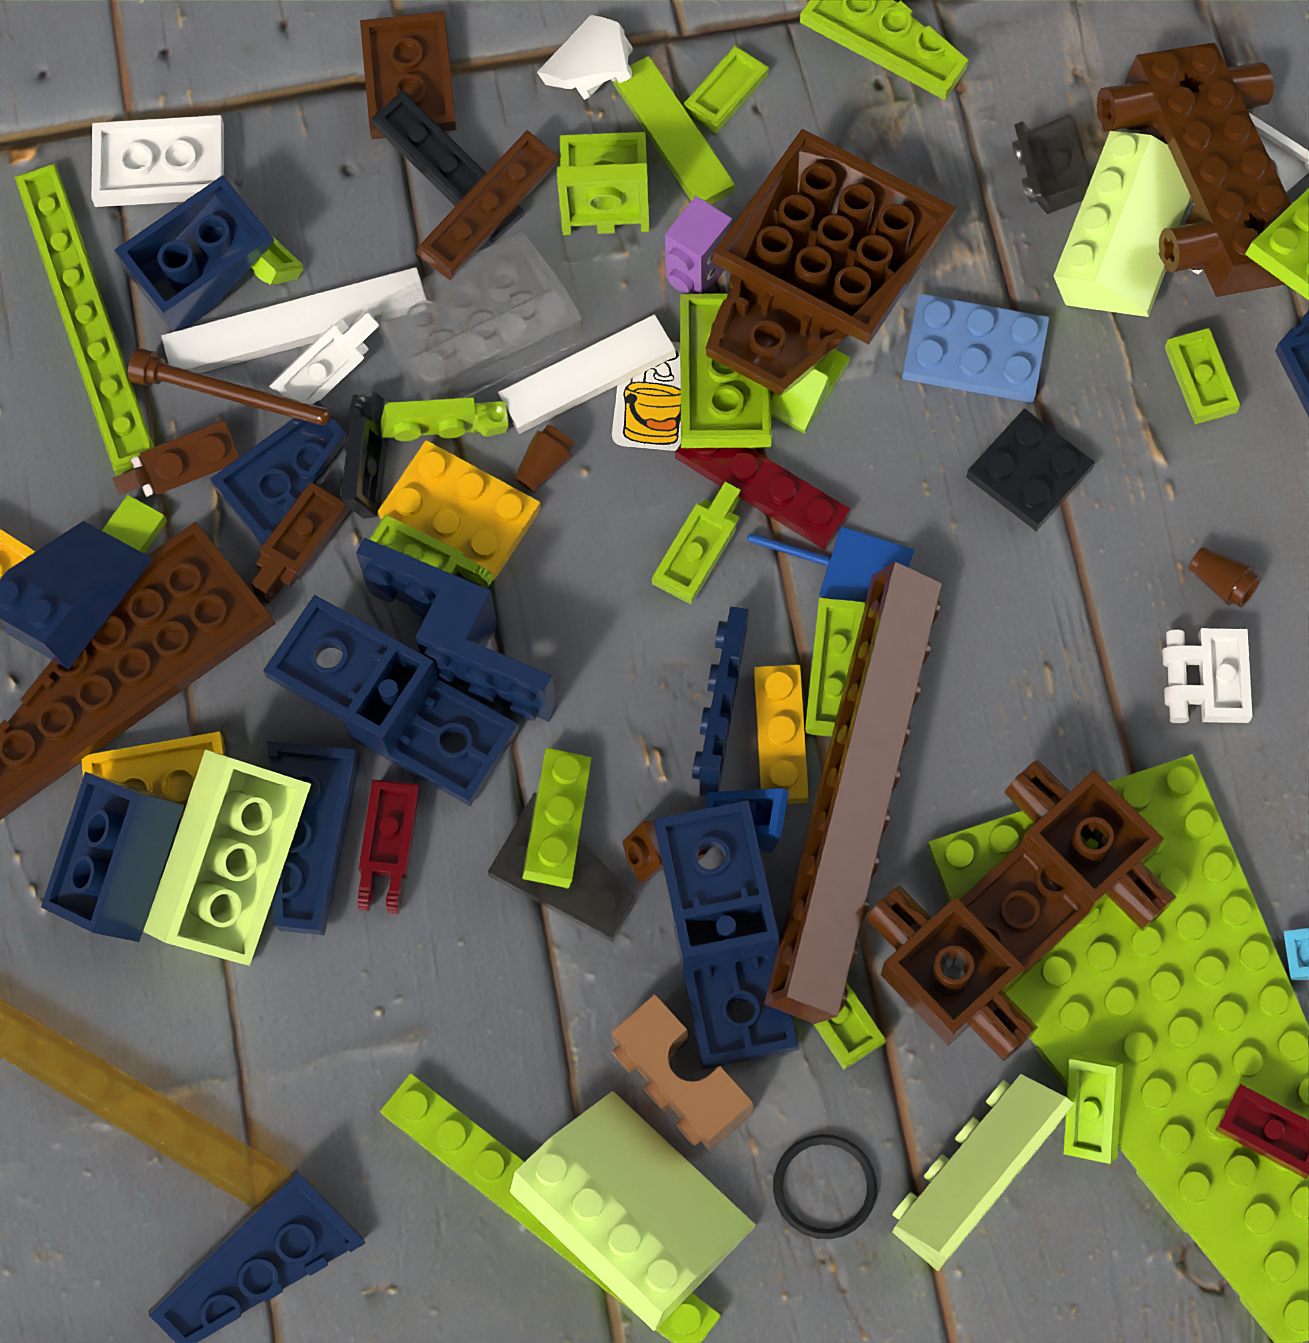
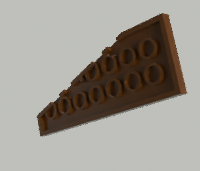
M196 522L148 554L151 562L72 666L67 669L51 660L20 699L22 705L8 722L3 720L0 724V820L82 762L81 759L88 754L97 752L275 625L269 612Z

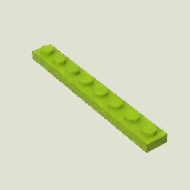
M410 1073L380 1110L381 1115L637 1315L510 1193L514 1173L524 1161ZM691 1293L656 1331L671 1343H703L720 1320L721 1315L695 1294Z

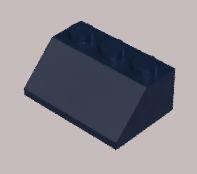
M85 772L41 908L92 933L139 942L150 913L159 880L162 878L165 869V862L173 837L179 827L184 805L158 794Z

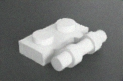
M1201 628L1198 633V646H1185V632L1182 630L1166 632L1167 647L1162 650L1163 665L1168 667L1169 687L1164 689L1165 705L1170 707V722H1188V705L1196 704L1201 705L1202 722L1249 723L1253 716L1248 629ZM1199 665L1200 685H1187L1186 666Z

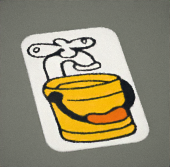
M671 341L676 351L675 357L617 385L612 426V439L616 444L626 447L676 451L681 444L680 342Z

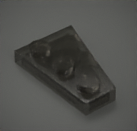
M534 792L489 868V877L613 942L636 902L635 896L580 839L578 840L573 877L569 888L522 879L536 800V793Z

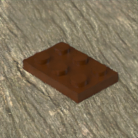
M444 11L360 20L371 138H385L371 124L372 117L402 91L444 132L457 130Z

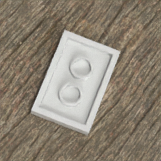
M221 115L92 123L91 199L95 207L184 202L220 176H224V123Z

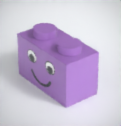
M697 196L694 197L665 233L666 278H668V281L675 289L685 294L689 292L692 294H706L725 269L712 263L713 252L732 227L731 217Z

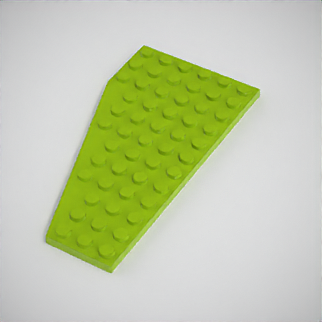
M1193 754L1107 782L1164 838L1156 853L1144 865L1177 897L1175 901L1149 927L1142 931L1108 897L1011 987L1006 994L1038 1026L1036 1032L1029 1039L1037 1047L1036 1051L1066 1088L1068 1087L1069 1058L1076 1054L1123 1063L1118 1148L1137 1170L1136 1174L1184 1233L1190 1235L1239 1295L1241 1303L1274 1343H1304L1309 1341V1177L1305 1179L1215 1131L1235 1088L1239 1084L1309 1120V1026ZM1023 811L928 842L927 849L948 903L954 897L958 900L962 898L1021 844L1025 832L1035 824ZM1090 839L1087 843L1083 840V844L1090 849L1093 848L1095 850L1099 845L1093 839Z

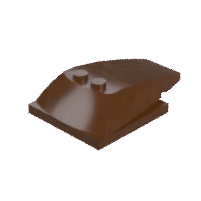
M801 129L713 252L712 263L731 272V276L729 278L730 289L727 298L723 300L718 310L705 347L706 356L782 396L801 382L848 336L851 335L869 345L953 220L956 207Z

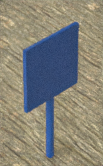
M844 527L840 528L831 558L751 533L747 536V540L751 543L828 566L818 597L866 602L873 574L893 562L900 563L909 568L915 550Z

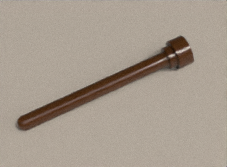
M137 348L133 352L128 364L129 381L147 387L152 384L158 385L161 382H166L317 425H326L331 419V414L326 408L166 364L165 359L160 358L157 352Z

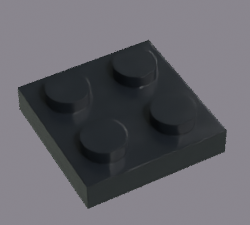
M1024 408L968 469L966 478L1037 532L1090 473L1095 461Z

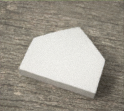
M590 15L537 73L545 85L565 89L576 87L585 100L590 98L604 82L610 79L614 82L618 80L619 83H622L632 78V69L628 65V55L633 52V48L618 22Z

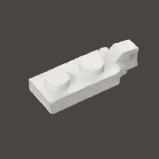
M366 312L362 313L349 326L343 320H340L335 325H331L279 374L268 387L276 395L305 403L314 404L316 401H320L364 359L363 355L369 348L363 341L379 324Z

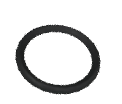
M819 1134L806 1137L794 1143L785 1151L777 1163L773 1176V1194L782 1217L791 1227L804 1235L816 1239H834L855 1231L866 1221L873 1210L877 1197V1180L871 1162L858 1146L839 1136ZM821 1144L833 1145L852 1154L860 1163L867 1182V1195L859 1213L850 1222L831 1229L816 1228L799 1220L787 1205L783 1192V1178L792 1159L801 1151Z

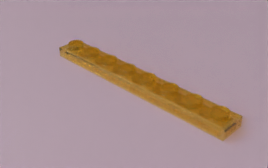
M0 999V1058L253 1209L260 1205L292 1174L290 1170Z

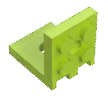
M646 132L560 135V166L557 167V183L563 235H572L571 226L597 225V234L615 233V225L641 224V232H650Z

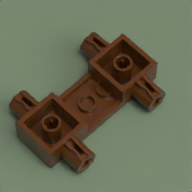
M1215 42L1138 54L1124 84L1100 89L1097 97V117L1102 124L1104 132L1123 128L1141 130L1142 134L1152 135L1167 144L1195 205L1185 225L1164 228L1159 237V257L1165 265L1166 272H1177L1187 269L1204 270L1216 297L1286 285L1245 255L1252 241L1291 205L1289 197L1247 111L1250 108L1268 105L1271 101L1274 84L1267 64L1259 62L1227 68Z
M1039 760L1032 762L1011 782L1005 791V794L1035 823L1025 832L1021 844L962 898L958 900L954 897L933 917L900 885L893 888L867 915L866 919L896 949L884 961L881 976L948 1046L967 1028L971 1027L1005 1061L1038 1029V1026L1007 996L1006 992L1108 897L1142 931L1149 927L1177 898L1144 865L1156 853L1164 838L1095 770L1070 791ZM1090 839H1093L1099 845L1095 850L1093 848L1090 849L1083 844V840L1087 843ZM943 965H946L949 970L953 965L960 968L961 972L958 979L946 977L943 974Z

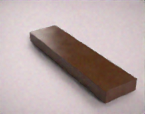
M526 130L418 246L416 254L450 281L559 163L560 156Z

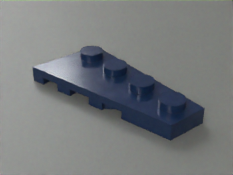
M730 606L728 621H719L715 648L722 649L719 665L711 664L707 691L714 692L711 708L704 707L700 735H705L703 751H696L692 771V779L700 780V795L707 796L708 792H719L748 628L749 609Z
M296 1169L148 1310V1314L175 1343H197L240 1318L242 1313L264 1300L265 1302L281 1294L284 1288L308 1274L310 1276L328 1266V1262L347 1251H354L366 1244V1242Z

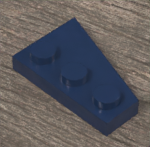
M319 400L312 404L324 408ZM332 416L326 425H317L293 418L210 478L211 483L263 546L310 482H317L345 443L346 433Z

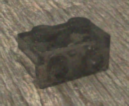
M1066 115L1032 130L1023 121L1014 124L1018 139L1013 141L1012 144L1018 162L1021 166L1025 165L1028 177L1023 178L1022 183L1028 200L1031 203L1037 202L1047 215L1083 201L1091 181V175L1078 127L1072 115Z

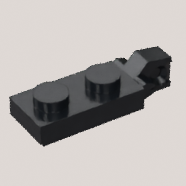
M377 392L353 395L348 412L350 418L349 432L344 444L346 457L344 475L340 481V501L363 519L379 515L378 510L381 504L388 438H382L380 424L385 399Z

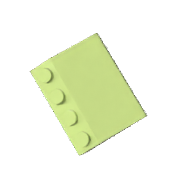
M614 1091L610 1092L550 1137L515 1171L510 1193L653 1331L676 1310L756 1226L754 1222Z

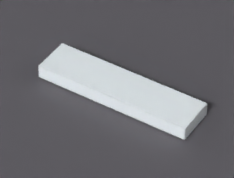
M654 314L499 391L498 397L500 401H505L507 414L517 432L521 434L675 357L676 351Z

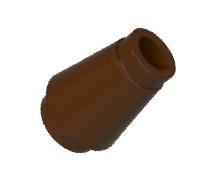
M545 424L541 431H535L518 468V472L513 478L529 491L536 493L539 487L549 480L572 457L570 451L575 446V443L557 428Z
M1205 547L1198 550L1188 567V570L1193 572L1228 606L1233 603L1240 608L1243 607L1253 596L1261 580V577L1253 572V566L1210 551Z

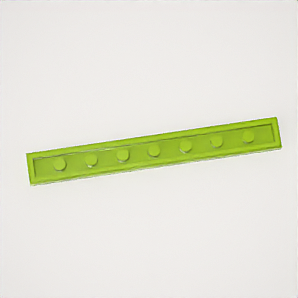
M56 163L15 176L14 178L116 476L134 470L130 459L139 456L140 452L153 448L154 445L133 384L128 379V370Z

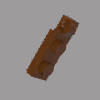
M223 420L140 452L139 456L130 459L134 470L112 479L119 495L142 487L145 497L155 493L158 495L220 471L238 459L239 455Z
M314 482L308 484L259 550L261 556L256 565L261 570L251 582L255 595L270 603L281 590L284 583L291 587L297 579L301 578L351 510L340 501L341 498Z

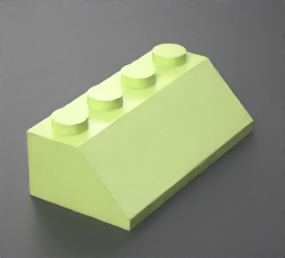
M1109 132L1054 273L1055 281L1066 306L1149 317L1166 272L1165 265L1159 257L1160 234L1164 228L1183 225L1192 203L1191 195L1168 145L1156 137L1147 134Z
M205 750L143 932L168 944L250 966L311 784Z
M1022 1074L1018 1076L1012 1085L1003 1080L986 1101L992 1107L990 1112L981 1122L973 1116L955 1138L961 1144V1147L950 1160L942 1154L924 1175V1178L930 1182L927 1188L919 1197L910 1192L892 1215L899 1221L892 1233L939 1271L1063 1120L1074 1104L1067 1097Z

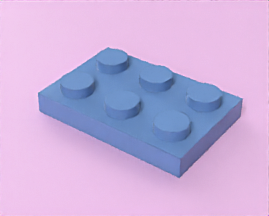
M918 294L902 379L1033 403L1049 317Z

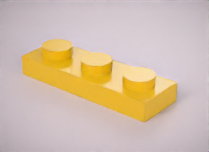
M800 665L754 667L760 789L784 788L789 791L787 804L808 803L809 794Z

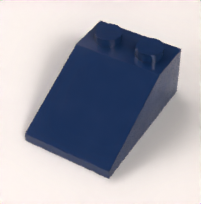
M222 175L114 251L133 282L172 332L186 329L209 313L274 242V239Z
M82 521L5 572L0 579V628L4 633L69 669L151 562V559L148 555Z

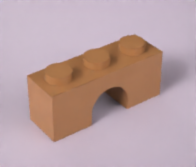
M655 994L611 1032L613 1043L616 1046L611 1051L613 1056L628 1073H632L637 1069L648 1083L643 1088L660 1109L663 1110L669 1105L679 1116L680 1120L676 1123V1126L692 1145L696 1146L701 1141L711 1151L754 1113L751 1099L721 1066L706 1078L694 1082L682 1080L672 1072L670 1068L671 1060L675 1053L689 1042L688 1031Z

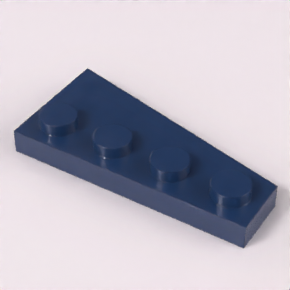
M267 741L268 757L271 759V771L311 784L273 896L274 926L280 931L325 935L361 755L356 749Z

